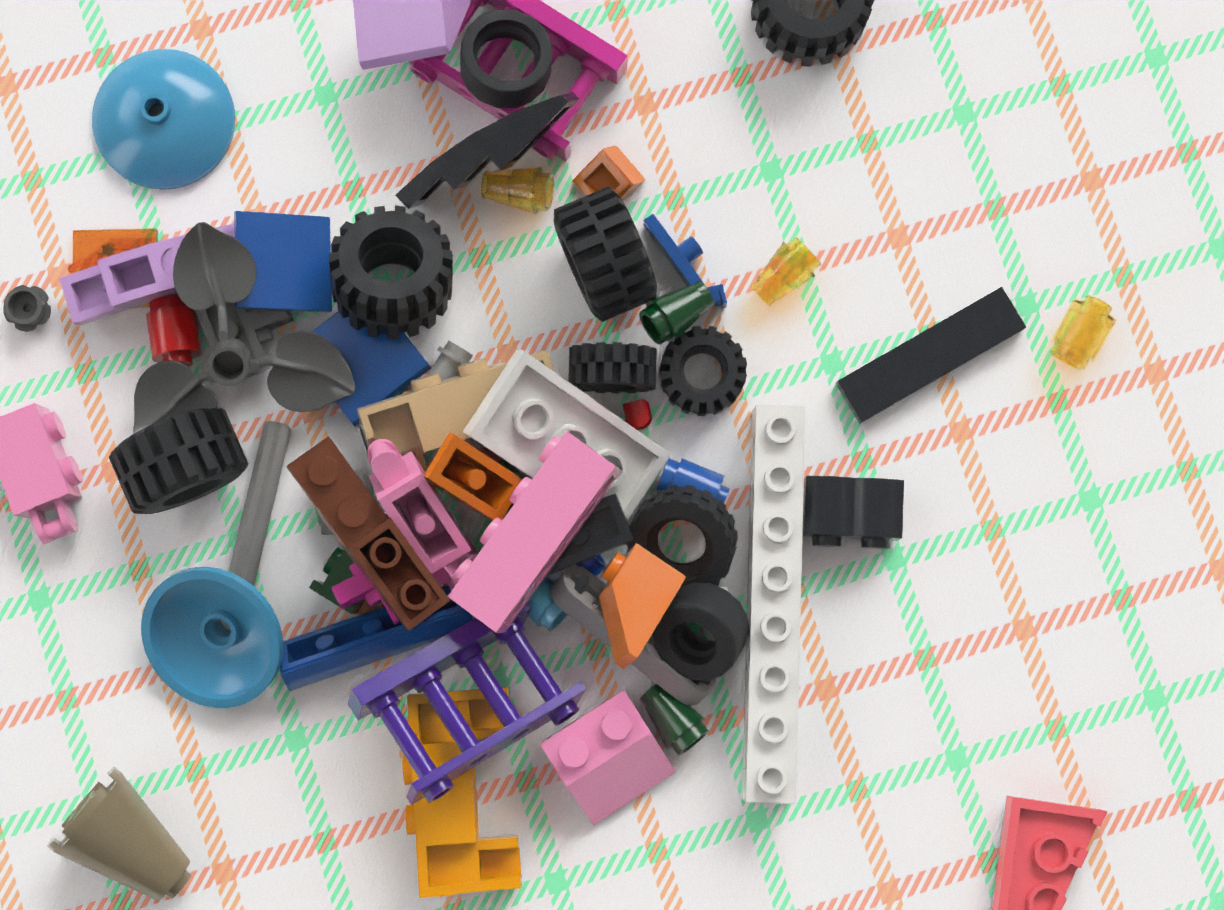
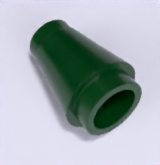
M698 281L693 285L646 302V308L639 312V318L644 330L656 344L661 345L666 341L673 343L708 309L714 306V299L706 285Z
M657 684L648 689L639 699L645 706L667 750L673 748L678 756L683 755L694 747L709 732L702 723L705 718L690 705H685L675 699Z

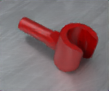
M645 399L631 401L622 405L626 419L623 421L636 430L645 429L651 424L652 414L649 402Z

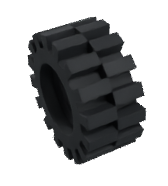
M701 326L692 327L690 331L684 332L673 343L669 342L662 355L659 377L663 393L667 394L669 397L668 401L673 406L676 404L686 414L691 412L697 414V416L705 417L706 414L713 413L715 415L722 412L724 408H729L735 402L746 382L747 360L742 355V347L739 343L735 344L731 340L732 335L726 331L724 334L716 331L717 327L709 326L708 329H701ZM696 354H709L719 362L722 375L720 381L714 387L697 389L686 380L684 375L685 363Z
M596 342V344L582 343V345H573L569 347L568 382L584 392L595 391V393L612 392L620 394V392L653 391L656 389L657 350L647 345L638 346L635 343L622 344V342H613V344Z

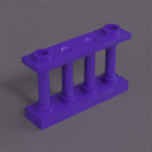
M528 602L505 633H496L480 620L474 618L351 689L348 706L359 721L371 713L374 718L380 717L419 779L411 783L406 795L411 805L424 797L428 803L441 798L454 787L452 780L549 721L558 726L580 710L577 704L587 690L583 683L580 681L562 692L523 634L525 630L524 624L532 609ZM497 640L501 645L507 644L545 701L544 704L522 717L482 658L484 654L483 648ZM455 664L460 669L466 668L504 727L481 742L478 741L440 682L443 677L441 672ZM414 688L417 693H424L462 752L438 768L397 706L400 703L398 697Z

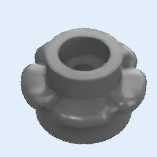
M25 285L17 286L5 297L3 306L4 316L9 323L15 324L16 329L24 332L34 331L37 325L45 324L50 318L51 306L47 303L49 296L38 286H32L31 288ZM26 304H31L32 309L30 312L24 311Z

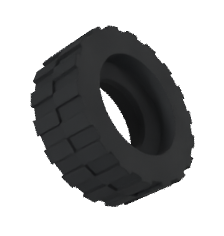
M671 485L665 490L660 491L658 489L653 492L648 500L644 499L639 505L630 524L635 541L625 545H627L628 552L637 543L685 575L686 578L681 587L692 583H711L719 586L720 580L722 578L725 579L729 572L737 548L735 546L738 540V531L734 528L735 520L733 515L728 513L726 505L721 499L718 501L712 496L713 493L705 489L704 491L698 490L692 485H686L685 487ZM676 520L688 521L696 525L703 533L706 542L705 551L702 556L690 563H678L667 558L662 553L658 544V534L664 525Z

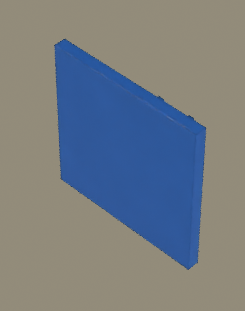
M235 211L234 238L248 248L254 258L257 269L256 281L252 291L245 299L235 303L236 308L332 312V288L329 267V253H331L330 217Z

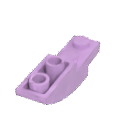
M234 224L215 227L234 237ZM185 235L158 241L97 260L98 265L59 278L72 323L81 326L149 303L151 300L159 297L178 295L173 281V266L177 250Z

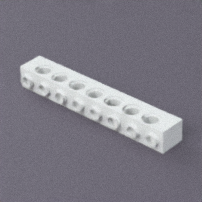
M756 404L752 410L747 615L750 632L746 641L742 768V799L747 803L796 804L806 407L800 405Z

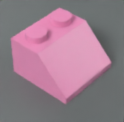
M624 689L540 743L564 784L593 825L676 773Z

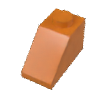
M450 432L424 474V477L435 488L468 509L491 520L497 517L501 520L503 519L512 504L509 499L513 491L523 480Z
M637 543L624 556L616 552L601 574V577L607 583L599 594V600L614 661L622 669H625L638 658L686 578L685 575Z

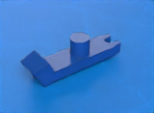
M654 214L644 219L643 226L686 286L693 285L698 281L704 284L690 264L703 254L702 248L694 237L690 236L679 245H676ZM723 284L707 287L714 299L713 307L721 306V308H726L727 300Z

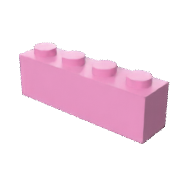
M568 431L562 439L555 436L546 445L539 457V461L543 463L532 480L525 477L518 484L509 499L514 504L503 520L497 517L490 523L480 538V542L484 544V547L473 561L467 558L458 567L450 580V583L455 587L448 597L496 633H505L622 472L621 469Z

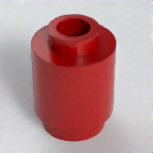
M178 295L163 296L149 302L150 311L146 314L152 360L157 363L161 361L182 362L188 367L192 366V359L201 355L195 310L189 308Z

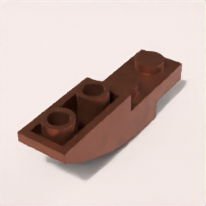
M329 436L286 466L313 503L316 512L408 631L450 601L391 517L388 518Z

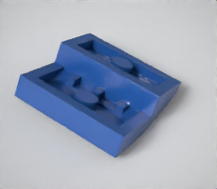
M338 311L311 331L325 337L335 345L349 364L354 377L355 392L352 395L336 400L335 403L355 427L360 422L357 408L395 397L411 384L410 381L418 379L431 369L428 362L405 333H399V340H388L387 333H380L378 338L368 336L366 327L357 331L350 326L349 317L342 318Z

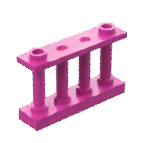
M471 0L456 40L478 7H485L488 3L497 10H516L532 16L542 25L552 43V65L558 56L564 57L566 53L581 62L580 67L583 71L568 92H574L579 100L532 147L534 151L547 159L552 160L554 156H557L566 162L571 155L570 142L564 139L562 135L598 81L604 82L607 78L616 85L619 83L627 71L628 55L541 0ZM497 38L487 43L478 57V65L488 76L513 39ZM447 54L408 61L411 64L409 69L423 81L429 84H433L435 80L439 81L497 119H501L526 106L525 104L517 108H496L480 102L467 90L460 72L443 62ZM534 59L521 78L526 77L531 73L534 66Z

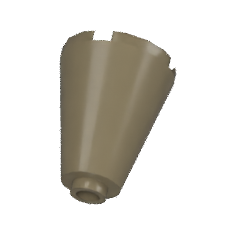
M113 767L107 772L113 781L107 787L98 782L61 825L64 828L62 833L66 835L60 842L53 836L48 842L47 847L60 856L152 899L159 901L165 895L173 899L191 877V874L186 871L190 860L124 774L116 767Z

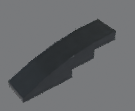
M574 92L561 94L517 110L474 132L427 165L395 196L410 209L422 205L445 181L454 190L469 185L491 161L500 170L513 167L579 98Z

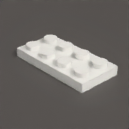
M517 348L463 430V433L533 479L543 465L539 461V457L546 445L555 436L562 439L568 431L622 470L603 498L617 494L628 521L671 454L530 354Z

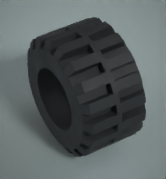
M751 0L753 1L751 18L752 21H757L755 32L758 38L766 37L768 39L766 48L772 54L777 49H780L784 52L782 60L788 63L792 62L794 56L802 58L801 66L811 67L813 60L819 58L821 65L832 62L835 54L841 58L849 52L852 44L856 45L870 17L874 0H837L839 10L824 19H809L799 15L790 7L787 0Z
M609 186L554 209L553 223L561 247L577 285L590 311L596 318L604 322L646 304L649 300L657 297L655 275L641 237L623 200Z
M395 205L394 211H385V206L374 207V213L370 215L362 211L355 215L354 224L346 221L340 227V236H334L331 243L332 253H329V267L333 300L337 302V309L342 318L349 317L350 326L357 331L366 327L368 336L378 338L380 333H387L388 340H399V333L407 332L410 338L419 335L420 326L423 325L427 329L436 324V315L443 316L448 309V300H451L453 284V254L450 251V241L447 235L441 234V226L434 220L426 223L425 214L418 210L409 214L406 213V207ZM385 264H400L415 272L406 279L394 282L378 280L368 274L373 269Z
M200 408L161 420L123 440L109 455V460L130 509L134 514H155L200 499L237 479L249 465L229 417L223 408Z

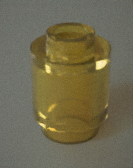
M1086 295L1084 301L1073 299L1051 338L1054 345L1050 350V354L1073 368L1085 370L1088 362H1095L1117 322L1110 315L1112 307L1106 302L1090 295Z

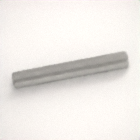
M266 421L263 425L229 567V572L245 579L253 586L256 581L291 433L288 425L276 421Z

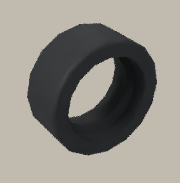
M495 10L479 16L468 26L461 41L460 75L467 90L480 102L496 108H517L531 103L544 91L551 73L552 43L545 28L532 16L516 10ZM497 38H511L522 42L534 54L533 69L528 76L515 81H501L490 77L478 65L477 54L480 47L486 42Z

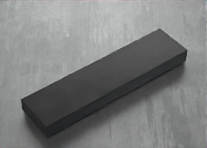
M1000 287L839 379L835 384L858 423L861 424L1027 327L1003 287Z

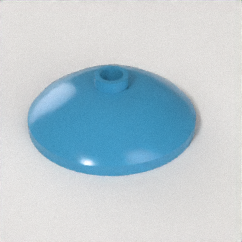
M174 49L148 50L120 63L103 81L93 104V135L103 158L125 179L151 189L181 188L204 178L216 168L226 155L235 131L234 103L223 79L202 59L190 53ZM156 103L164 105L163 112L155 117L149 116V109L152 105Z
M194 567L181 570L168 577L156 587L145 604L141 619V637L147 658L162 681L183 698L207 707H236L258 697L276 677L283 657V636L279 621L266 598L252 584L238 575L213 567ZM221 620L226 622L231 630L226 629L222 625Z

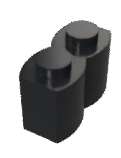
M806 476L804 478L802 536L812 537V546L841 547L842 538L861 539V548L890 549V541L902 539L904 480Z

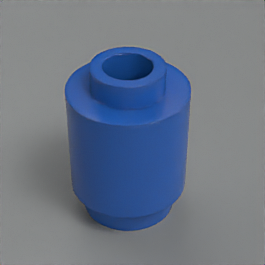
M669 458L655 491L658 489L660 491L665 490L671 485H677V487L692 485L698 490L704 491L705 489L713 493L712 496L718 501L721 499L725 503L730 488L721 485L725 475L683 458L681 462Z

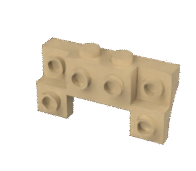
M542 350L530 354L554 371L548 351ZM486 358L475 360L458 366L460 375L441 380L439 373L427 375L410 381L413 390L357 408L356 410L368 447L378 439L390 440L402 456L412 451L426 472L427 467L422 451L427 452L440 448L449 432L462 440L471 438L463 433V430L509 361L488 366Z

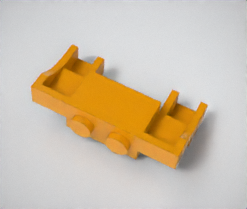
M502 687L510 699L509 687ZM479 689L447 692L478 740L486 739L504 728ZM424 693L407 695L409 725L435 766L438 768L461 754V750ZM403 755L404 785H409L419 778ZM475 767L452 780L454 787L441 798L428 803L424 797L413 805H406L407 835H415L419 898L521 888L519 835L480 838Z

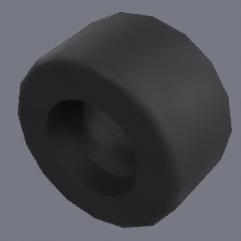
M692 583L679 588L652 633L654 648L661 660H664L683 677L690 680L703 681L721 677L733 666L746 644L750 632L748 615L740 601L721 587L711 583ZM687 622L703 626L711 633L714 640H706L699 637L690 629Z

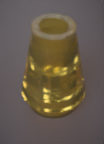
M542 167L486 170L482 178L481 195L483 199H489L536 215L539 210L549 211L554 195V176L552 173L543 172Z
M795 236L788 244L784 241L750 287L770 307L775 301L780 300L816 276L814 271L821 265V262Z

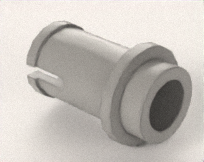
M448 340L444 348L438 347L437 350L441 354L428 375L439 373L441 380L460 375L458 366L469 363L473 354Z

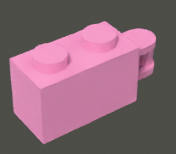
M33 403L0 416V481L13 515L27 519L31 518L38 538L43 544H47L78 531L69 502L82 498L78 484L83 482V478L75 459L72 456H66L61 443V439L66 438V433L59 416L55 411L50 412L48 408ZM56 508L59 518L47 522L44 512Z
M378 439L372 442L367 449V458L374 473L369 476L377 500L430 573H435L471 551L461 526L437 489L424 477L426 472L413 452L410 451L402 456L390 440Z

